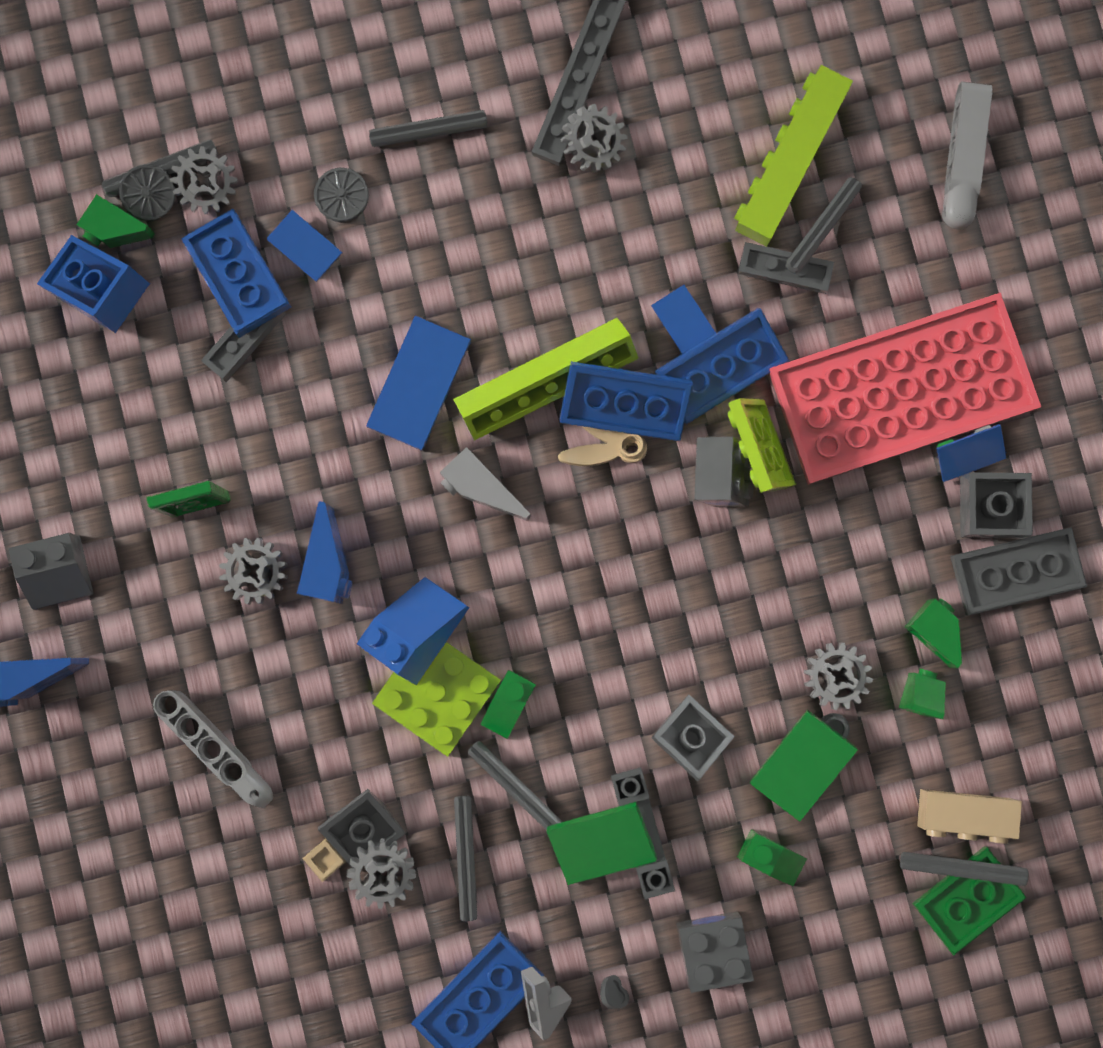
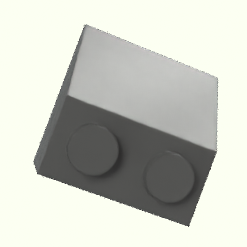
M65 533L8 548L15 579L32 610L94 595L80 535Z

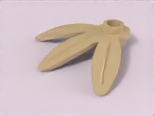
M582 426L588 433L607 444H592L567 449L558 455V459L560 462L574 466H595L613 461L619 457L624 462L637 463L646 456L647 443L640 435ZM629 446H636L638 448L635 453L627 452Z

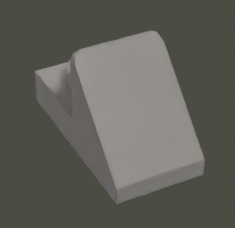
M533 967L521 971L529 1024L542 1040H546L558 1025L572 999L561 986L550 988L547 978L541 976Z

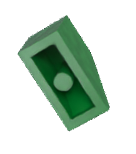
M97 194L76 224L85 232L82 237L97 247L100 243L109 248L152 239L155 235L146 224Z
M929 599L904 627L948 667L959 668L962 664L959 619L952 614L955 610L945 600Z
M919 669L918 673H908L899 708L922 716L943 719L945 714L946 682L937 680V673L924 669Z
M508 670L480 725L508 739L536 684Z
M752 829L737 856L743 863L791 886H794L807 860L806 857Z

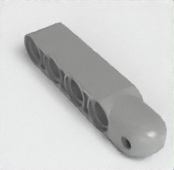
M961 81L956 92L942 210L945 224L956 230L967 228L974 221L976 215L977 200L982 183L992 99L991 85Z
M177 690L163 691L156 696L153 703L155 713L222 783L231 786L246 803L265 808L272 801L273 792L268 783L252 768L249 760L184 693ZM169 696L174 697L177 701V708L173 713L168 712L165 708V700ZM190 718H194L199 725L198 732L195 735H191L186 730V723ZM212 740L220 745L221 750L217 757H212L207 750L208 744ZM232 763H237L242 768V776L238 780L232 778L229 774V766Z

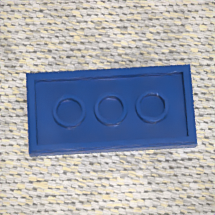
M234 208L181 238L238 338L291 308L289 301Z
M757 308L657 369L655 373L661 376L692 380L693 388L684 422L688 424L769 374L770 368L787 363L789 359L761 308Z
M414 316L366 427L423 451L468 350L471 339Z
M571 361L559 420L560 423L680 441L693 382L692 380Z
M499 931L418 1014L411 1024L435 1048H476L525 998L521 971L533 967L541 976L545 975Z

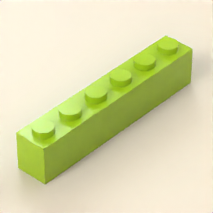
M820 65L816 74L810 72L802 89L807 91L803 100L796 98L788 114L793 117L789 126L783 124L775 139L780 144L775 152L769 150L761 166L766 169L762 178L760 179L756 176L748 190V193L752 195L748 205L742 203L734 217L735 220L739 221L735 229L736 232L766 247L768 246L853 80L823 65Z
M615 318L453 400L475 441L563 397L571 361L619 369L639 359L630 334L620 320Z

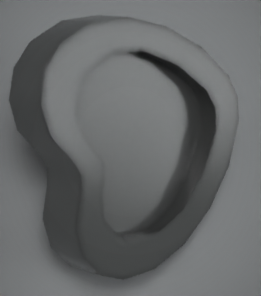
M616 975L604 978L600 990L602 1004L613 1010L625 1007L629 1002V993L622 987L620 978Z

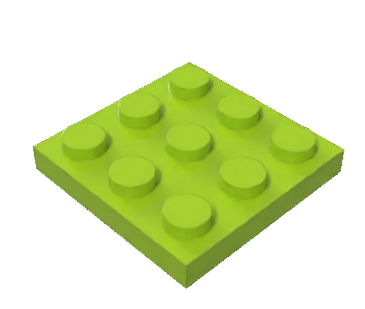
M739 398L729 402L731 411H728V417L733 428L738 429L741 441H739V447L742 455L750 461L752 467L750 477L754 486L760 488L761 493L795 486L796 483L765 400Z
M446 642L417 685L393 672L372 704L448 757L501 679Z

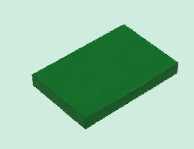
M210 481L146 497L148 507L151 510L173 518L227 504L231 501L228 490Z
M806 710L750 780V784L800 822L858 751V748L809 710Z
M637 802L547 827V835L568 885L657 861V854Z
M986 846L968 859L970 861L1001 865ZM946 876L912 904L954 956L1027 897L1018 885Z

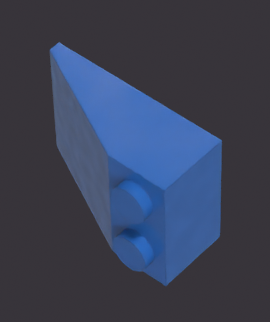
M73 235L70 236L37 283L46 291L114 333L118 331L150 285L147 280L129 265Z
M319 501L297 594L343 604V599H348L350 596L352 581L348 580L349 571L334 508L325 502Z
M424 577L373 619L357 642V645L397 675L417 685L470 607Z
M89 658L0 662V707L18 705V699H27L89 665Z

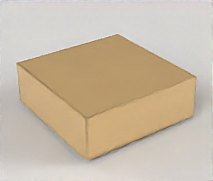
M326 838L302 858L322 882L346 862Z

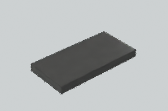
M1072 527L950 556L966 616L1088 587Z

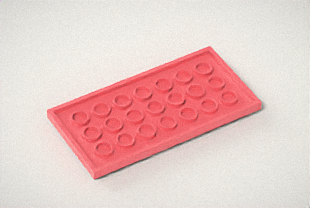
M1001 293L769 369L773 386L808 485L1041 408Z

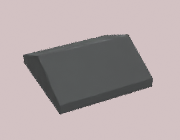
M687 695L663 721L651 739L698 781L735 736L694 698Z
M369 789L365 790L318 827L320 833L349 865L351 857L359 858L357 854L358 847L363 848L365 851L368 849V841L371 840L375 846H379L381 838H384L386 846H390L394 840L397 841L406 834L385 804Z

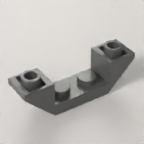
M638 767L611 775L618 806L637 802L657 854L656 862L636 867L644 899L674 892L675 887L656 826L642 768Z

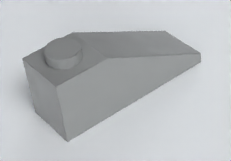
M467 447L440 471L441 476L444 478L441 484L452 496L458 492L462 498L527 521L531 517V514Z

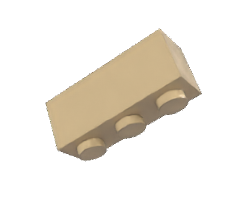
M920 789L917 827L927 830L926 835L946 837V832L958 833L959 839L977 840V835L989 836L990 842L1008 844V838L1019 839L1022 801L1013 798Z

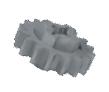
M592 104L588 109L582 106L577 110V114L572 113L568 117L570 123L562 127V130L568 133V135L561 138V142L568 143L569 146L563 152L564 154L572 153L574 157L571 163L574 164L580 161L582 171L589 168V166H591L592 173L598 172L600 168L605 171L612 167L611 163H617L620 160L618 154L626 150V147L620 144V142L627 139V135L620 134L619 131L625 125L624 123L616 124L615 119L618 114L607 115L608 108L606 106L602 107L599 111H597L596 104ZM577 130H579V132H580L579 137H578V140H577ZM596 136L597 140L593 141L591 137Z
M200 146L199 154H195L190 148L188 149L189 158L185 159L179 155L178 159L181 162V166H172L171 168L177 173V177L170 178V182L178 185V188L173 190V194L175 196L183 195L180 201L183 206L189 202L192 203L191 211L194 213L198 206L202 207L204 214H208L209 207L212 206L216 212H219L220 202L226 205L230 204L226 197L227 194H236V191L230 185L238 183V179L229 175L235 168L233 165L225 166L228 160L226 155L220 159L217 158V149L213 148L210 154H206L204 146ZM201 160L212 162L208 166L198 167L195 162ZM193 171L204 177L208 174L211 175L209 181L215 190L204 184L198 187L199 180ZM221 171H223L225 178L223 190L217 185V177ZM185 172L191 176V184L187 187V190H185L183 182ZM201 194H210L214 197V199L208 201H201L196 198Z
M244 538L243 547L233 543L232 546L235 552L233 554L224 552L223 555L228 559V562L219 564L220 568L226 570V574L221 575L219 579L229 583L224 588L225 592L234 590L233 599L238 601L244 596V603L251 605L253 598H255L257 604H263V596L265 595L273 600L275 596L272 591L274 589L283 590L279 580L288 578V575L281 573V569L288 566L287 563L279 562L278 560L283 555L282 551L272 552L274 544L268 542L263 547V540L261 538H256L254 545H252L250 539ZM260 551L266 555L255 559L248 552ZM238 561V573L234 575L235 564ZM249 563L256 567L259 566V569L256 571L258 579L248 576L251 572ZM273 567V576L271 581H269V569ZM250 583L254 584L259 591L248 592L242 589V587Z
M842 642L838 644L837 650H835L832 643L826 644L827 652L820 648L816 649L815 653L818 658H808L807 662L812 665V668L803 672L811 677V680L804 683L805 686L814 688L810 697L816 698L820 696L819 705L825 706L830 701L831 709L833 710L838 709L839 703L842 704L844 709H850L851 700L856 704H860L861 699L858 695L860 693L869 694V690L864 687L865 683L873 682L872 678L866 677V672L870 671L872 667L863 666L862 664L866 659V655L856 656L857 647L851 646L846 651L845 643ZM841 655L837 663L829 664L825 662L831 656ZM853 665L857 669L858 680L854 678L852 672ZM842 669L841 676L848 682L837 681L834 683L835 677L828 670L840 671ZM818 673L823 676L825 683L823 688L820 686ZM846 688L851 690L849 694L843 697H834L840 689Z
M381 838L379 846H375L371 840L368 841V849L366 851L358 847L357 854L359 858L351 857L350 865L353 868L347 869V877L352 879L349 882V889H357L355 898L359 900L366 897L367 907L375 901L377 902L378 909H382L386 901L389 902L391 907H394L396 897L404 901L406 899L404 889H413V882L409 879L416 878V871L410 869L414 866L413 858H406L408 855L407 848L405 847L398 851L397 841L395 840L390 846H386L384 838ZM364 866L368 874L365 876V880L362 881L360 872ZM401 866L403 874L399 882L395 873L399 871ZM376 871H379L380 873H384L385 871H387V876H384L382 874L376 876Z

